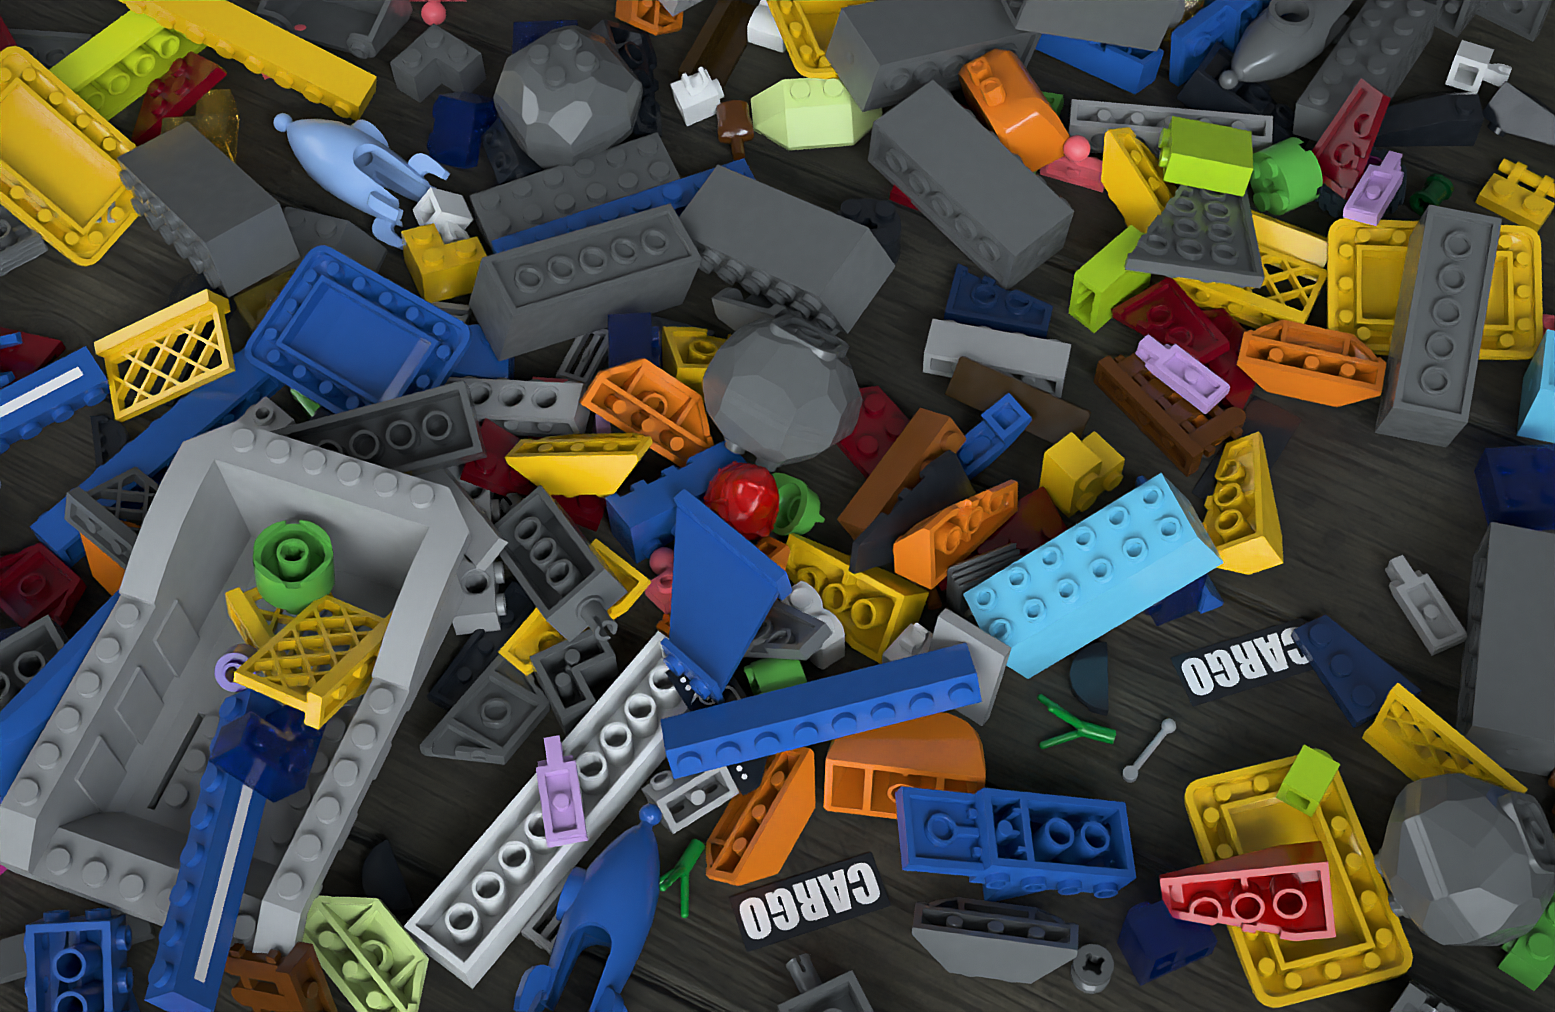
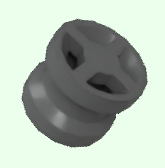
M1089 944L1082 946L1078 950L1077 957L1073 959L1070 969L1071 980L1077 989L1090 994L1104 990L1114 970L1112 955L1106 948L1100 945ZM1088 961H1090V962H1092V963H1095V964H1098V963H1099V965L1095 966V965L1089 964Z

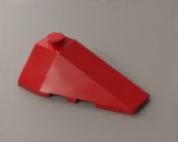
M1322 841L1278 845L1159 875L1164 916L1212 926L1221 923L1241 927V931L1254 934L1256 930L1278 934L1280 939L1290 941L1336 937L1329 866Z

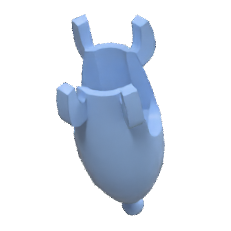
M280 113L274 118L273 124L276 130L280 132L287 131L289 144L306 173L323 189L340 200L376 217L372 224L374 236L386 244L403 250L402 238L395 233L394 226L403 227L402 221H400L403 210L399 208L398 199L384 188L419 202L430 187L435 188L429 185V182L424 178L425 174L431 173L444 180L450 175L440 163L423 153L415 154L409 162H406L389 148L383 134L373 124L363 119L357 120L349 126L339 121L325 119L292 121V118L285 113Z

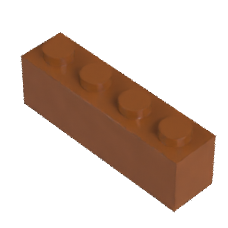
M919 408L837 519L854 540L881 512H885L888 515L892 512L893 507L898 502V495L905 487L912 491L922 480L920 472L930 462L948 450L955 453L958 452L966 441V437L952 418Z

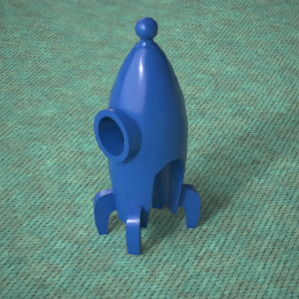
M651 803L643 805L639 811L641 822L615 838L594 859L587 870L577 866L572 869L564 884L557 905L556 919L561 921L552 948L548 966H532L525 971L515 996L514 1011L542 1012L546 1007L554 1012L580 953L589 946L603 945L611 948V952L589 1012H628L620 993L642 951L653 923L660 893L659 851L655 834L652 831V827L657 825L662 819V813L657 805Z

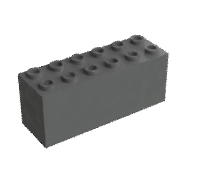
M876 0L841 8L825 57L860 110L866 112L899 104L931 80H934L942 88H946L949 91L962 89L958 77L961 67L994 48L1014 52L1025 68H1027L1042 33L1015 29L1001 0Z
M934 80L928 82L873 122L868 161L892 185L895 184L911 199V203L988 277L996 280V284L999 287L1009 290L1063 248L1074 214V210L1068 201L1054 193L1041 176L1035 175L1024 165L1022 159L1016 153L1010 152L1000 142L995 133L988 131L981 125L970 110L964 109L953 98L949 90L942 88Z
M188 121L117 157L122 171L118 172V175L126 189H131L134 197L130 199V202L136 213L140 217L145 215L151 228L154 231L159 229L168 245L173 243L181 258H188L194 270L198 274L203 272L210 286L213 289L218 287L228 298L301 258L280 203Z
M720 165L716 166L679 217L702 258L698 267L706 274H710L713 271L730 285H734L737 282L754 296H758L759 293L763 294L772 304L786 305L791 310L801 312L803 319H807L810 316L829 331H833L836 328L848 334L896 267L868 227Z
M670 203L482 257L469 306L498 361H502L683 304L702 258Z
M1429 204L1410 235L1375 433L1447 447L1468 423L1502 218Z
M1491 522L1472 557L1465 626L1467 638L1464 641L1455 730L1500 767L1548 777L1555 767V534Z

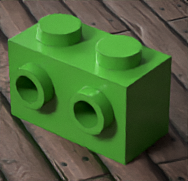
M1555 893L1542 916L1529 933L1501 946V949L1506 951V954L1497 968L1533 991L1548 977L1555 965Z

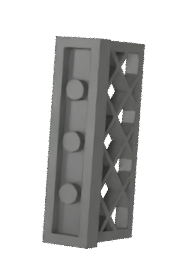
M134 467L86 492L77 487L67 492L64 519L126 570L141 528L128 527L119 519L142 521V526L148 512L147 505L152 503L159 485L140 469ZM136 482L145 491L122 490V487ZM97 500H117L116 507L102 506ZM121 501L143 503V510L120 508Z

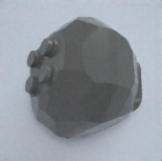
M571 25L554 29L509 56L502 70L493 99L499 117L517 144L545 170L558 165L574 166L580 159H589L623 142L632 133L641 106L643 88L641 81L607 39L579 26Z
M791 314L775 319L763 317L735 331L718 349L703 377L706 411L723 434L726 441L724 446L729 451L743 455L747 450L756 456V465L766 467L768 471L774 472L777 467H782V465L812 459L852 434L858 421L863 399L850 361L846 356L850 346L839 337L801 317Z
M1462 773L1443 774L1419 779L1407 784L1397 796L1388 821L1383 847L1379 849V854L1374 856L1375 866L1380 875L1385 878L1387 886L1392 892L1388 894V901L1393 913L1397 917L1411 918L1422 933L1442 945L1499 946L1529 933L1542 916L1555 893V839L1538 801L1532 795L1511 791Z

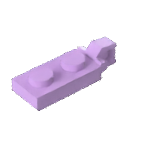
M1389 151L1380 166L1372 164L1368 166L1344 206L1343 218L1373 226L1378 225L1402 184L1404 172H1401L1400 166L1401 153Z
M1149 334L1138 343L1136 355L1146 363L1145 367L1205 415L1228 394L1230 386L1227 382L1177 344L1173 346L1165 344L1163 346Z
M559 735L544 738L547 760L537 761L536 773L547 846L550 848L588 841L576 761L573 755L564 756Z

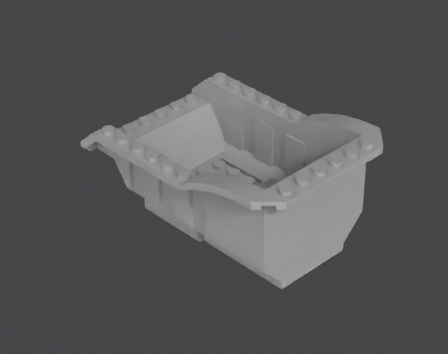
M237 421L183 441L164 475L144 518L119 589L121 596L0 804V865L22 876L157 925L163 926L165 924L170 906V893L176 884L181 865L180 855L187 843L191 828L190 818L196 809L201 790L200 781L206 772L211 753L210 744L218 727L220 719L219 710L225 698L239 693L225 690L218 684L215 678L216 663L224 653L236 644H246L228 615L225 593L237 587H240L243 593L257 587L253 567V547L256 538L265 528L285 520L286 524H299V520L309 521L320 526L331 540L335 568V585L331 593L334 598L382 618H385L391 611L393 612L371 675L373 679L365 694L346 702L319 730L309 727L299 732L287 713L230 945L232 947L235 943L244 944L245 949L252 951V953H268L271 949L279 950L281 955L286 957L298 941H303L308 911L314 899L319 896L326 874L338 850L342 849L358 816L357 811L372 780L376 779L392 747L391 741L405 713L410 710L464 599L456 572L472 539L450 488ZM263 598L255 601L259 609L271 612L276 611L277 607L269 604ZM324 609L319 615L320 617H331L332 613ZM283 610V613H282V614H284V615H288V616H292V617H296V616H297V615L290 614V613L286 612V610ZM278 623L274 634L276 635L286 625ZM367 626L353 627L356 632L373 630ZM310 630L304 631L303 636L318 635L317 632ZM350 645L332 646V648L336 652L348 651ZM330 664L321 665L319 671H329L331 669ZM261 671L259 676L266 677L263 671ZM269 697L270 699L274 700L275 702L283 706L282 702Z

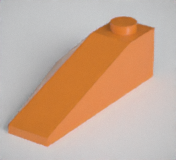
M1012 479L953 504L914 525L893 544L895 573L932 590L947 576L949 566L965 560L1018 511V482Z

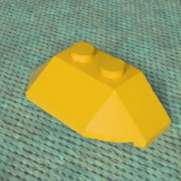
M1130 127L1109 129L1104 136L1101 182L1107 190L1110 200L1116 204L1123 215L1127 227L1132 225L1140 232L1146 233L1157 215H1161L1170 198L1174 197L1177 187L1174 183L1163 181V167L1158 166L1159 159L1143 142L1135 138L1136 134Z
M639 433L567 434L548 436L539 440L529 438L521 439L505 456L508 465L537 487L541 485L550 495L576 497L578 495L596 494L598 497H607L617 491L653 442L651 436H644Z

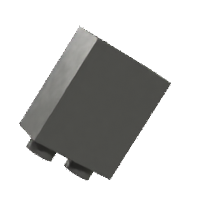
M1001 0L1015 29L1156 52L1167 29L1175 28L1180 23L1185 10V0Z

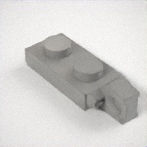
M1403 555L1390 560L1387 568H1385L1391 580L1389 588L1430 654L1433 656L1464 642L1467 638L1466 631L1428 573L1423 575L1420 570L1414 572Z

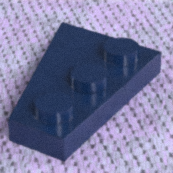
M958 263L944 313V320H953L960 324L976 327L986 326L992 330L1009 333L1018 332L1030 337L1046 339L1053 306L1019 290L1011 292L997 286L996 280L988 276H984L982 279L968 273V267Z
M1326 614L1294 629L1291 637L1353 728L1377 717L1390 690L1397 683L1401 684L1416 698L1419 697L1422 691Z

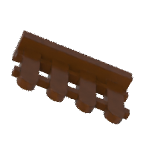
M1136 352L1127 358L1120 354L1113 360L1108 355L1098 361L1094 383L1186 477L1198 471L1203 454L1208 458L1215 453V445L1229 436L1234 440L1242 436L1243 430L1241 428L1244 425L1246 414L1238 407H1230L1223 411L1216 404L1208 412L1212 419L1196 429L1190 422L1203 414V412L1184 398L1172 405L1166 398L1175 391L1157 377L1148 381L1143 375L1149 370L1145 367L1146 363L1136 355Z
M298 941L286 957L282 956L279 950L271 949L268 953H252V951L245 949L244 944L235 943L230 947L224 971L231 975L240 976V980L232 988L231 994L238 1003L252 1007L253 1010L251 1012H338L313 944ZM258 980L273 982V983H275V984L266 983V982H261V981H258Z

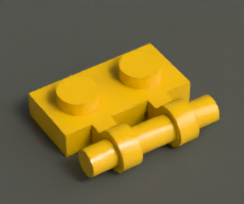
M1504 158L1498 167V171L1508 175L1507 179L1494 173L1479 193L1475 203L1520 226L1530 227L1538 232L1555 206L1554 202L1545 198L1548 195L1555 199V179L1547 175L1543 178L1527 170V165L1519 161L1515 164ZM1519 181L1536 189V191L1532 192L1518 185Z

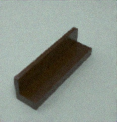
M718 0L678 70L679 80H681L682 74L686 73L687 76L698 73V68L702 66L704 70H707L711 80L717 79L723 90L749 43L747 26L757 6L744 3L742 0Z
M966 356L959 358L945 395L985 412L1006 394L1010 393L1032 418L1025 431L1054 444L1070 432L1075 434L1081 441L1087 437L1083 432L1091 416L1089 410Z

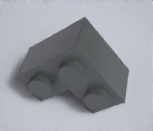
M435 24L431 25L390 62L397 89L419 103L441 84L466 98L487 79L481 52Z
M591 629L580 633L571 642L565 640L530 656L535 677L549 700L550 707L566 737L596 704L590 688L619 675L616 657L608 641L596 639Z

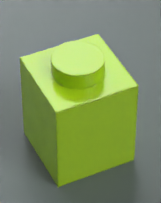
M1303 745L1283 780L1276 798L1312 817L1330 786L1340 763L1334 761L1327 752L1321 749H1312Z

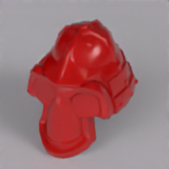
M733 461V463L726 465L722 469L719 468L712 481H709L703 504L747 540H759L769 536L770 532L774 530V524L779 511L780 497L775 478L766 467Z

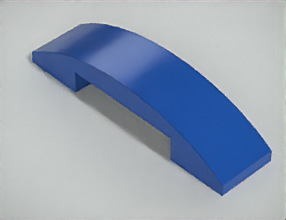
M1010 393L1006 394L981 414L983 421L965 435L966 441L956 453L969 481L998 458L1032 421L1031 416Z

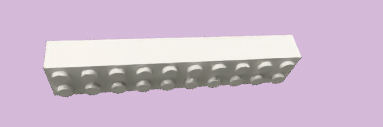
M658 631L562 742L564 756L573 755L576 761L588 841L548 848L537 773H535L404 925L405 930L425 953L472 989L520 933L567 872L575 867L667 756L660 719L690 711L665 673L670 669L663 661L666 655L660 642L666 636ZM696 693L694 694L692 703L698 697Z

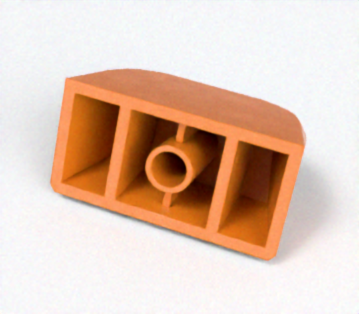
M994 48L961 67L958 73L959 81L966 102L971 107L980 124L988 131L995 133L1000 142L1010 152L1016 153L1022 159L1024 165L1032 172L1065 156L1063 147L1070 135L1014 52Z
M940 712L832 739L825 763L823 807L827 811L897 819L895 792L902 786L975 794L978 790L985 788L986 780L984 751L980 736L968 722L952 714Z

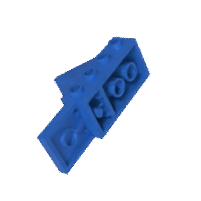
M1198 0V8L1200 10L1184 24L1178 25L1172 32L1169 81L1179 87L1190 79L1217 41L1234 53L1248 25L1269 6L1272 0Z
M902 786L895 792L902 870L969 876V882L982 883L984 901L996 902L1049 889L1058 890V893L1061 895L1087 892L1094 893V896L1097 898H1109L1117 895L1121 888L1136 879L1125 802L995 788H982L975 794Z
M94 908L85 910V916L70 917V910H53L43 912L42 919L25 925L24 951L27 962L25 993L28 998V1012H140L132 991L133 971L131 967H127V950L131 948L132 930L130 925H126V914L111 915V908Z

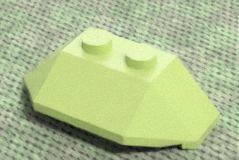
M840 78L785 79L751 98L754 131L759 134L762 133L768 139L788 151L855 145L873 128V122L882 116V108L862 112Z
M320 895L315 898L307 914L302 942L313 944L321 967L357 1012H418L429 958L382 900L378 898Z

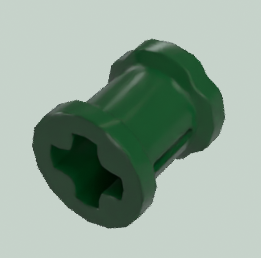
M1430 174L1422 190L1416 191L1410 197L1409 202L1413 211L1422 216L1429 204L1439 206L1442 201L1448 200L1454 191L1452 182L1441 174Z

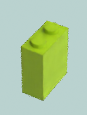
M1172 116L1169 127L1162 128L1158 147L1162 148L1158 166L1163 167V181L1244 197L1253 171L1252 131Z
M1132 225L1119 234L1074 274L1069 314L1093 333L1113 317L1111 309L1141 293L1149 286L1151 273L1125 270L1124 267L1128 254L1132 253L1136 248L1141 236L1146 234L1140 232Z

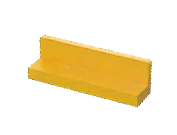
M1251 210L1257 243L1259 245L1325 268L1327 263V237ZM1268 263L1272 266L1281 268V266L1276 263ZM1304 274V275H1300V276L1305 277V278H1307V279H1310V280H1313V281H1317L1316 278H1313V277H1311V276H1308V275H1305V274Z

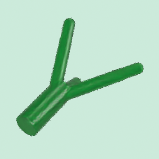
M1038 694L1037 700L1047 706L1049 712L1076 728L1074 731L1040 742L1039 747L1041 749L1079 737L1108 744L1114 743L1115 729L1081 721L1043 694Z
M692 839L675 867L660 877V891H666L678 878H681L682 918L689 916V873L705 849V845L698 839Z

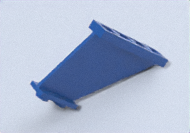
M684 488L674 497L677 510L669 640L665 637L660 644L666 655L663 659L666 666L676 676L679 677L683 673L691 680L689 685L702 699L705 700L709 696L719 705L725 701L722 693L777 598L783 601L793 590L785 570Z

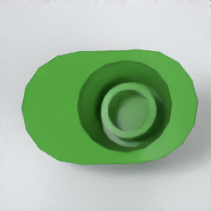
M784 473L772 474L775 478L780 497L779 511L772 532L779 535H789L790 533L803 535L809 532L816 522L824 523L825 518L819 514V496L808 488L805 482Z

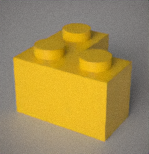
M434 223L401 231L404 262L422 299L429 303H434L472 293L481 259L487 256L478 237L444 245Z
M1095 431L1082 441L1070 432L1045 451L1039 488L1044 486L1053 504L1069 518L1078 510L1081 512L1087 510L1100 493L1104 490H1113L1121 482L1125 459Z

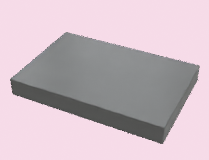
M945 608L937 618L928 652L967 643L977 672L982 702L956 708L955 710L983 726L990 717L1012 648Z

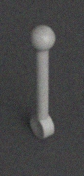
M1173 719L1163 720L1161 723L1162 729L1134 764L1123 769L1122 777L1126 782L1132 783L1136 781L1140 767L1168 733L1175 731L1176 723Z

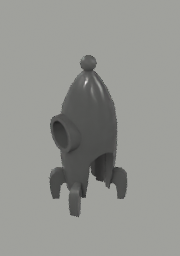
M1272 0L1269 6L1248 25L1231 60V70L1224 71L1219 77L1221 87L1229 90L1235 88L1238 81L1264 82L1279 79L1305 66L1322 53L1330 43L1337 44L1353 22L1351 21L1346 25L1350 18L1343 14L1353 0Z

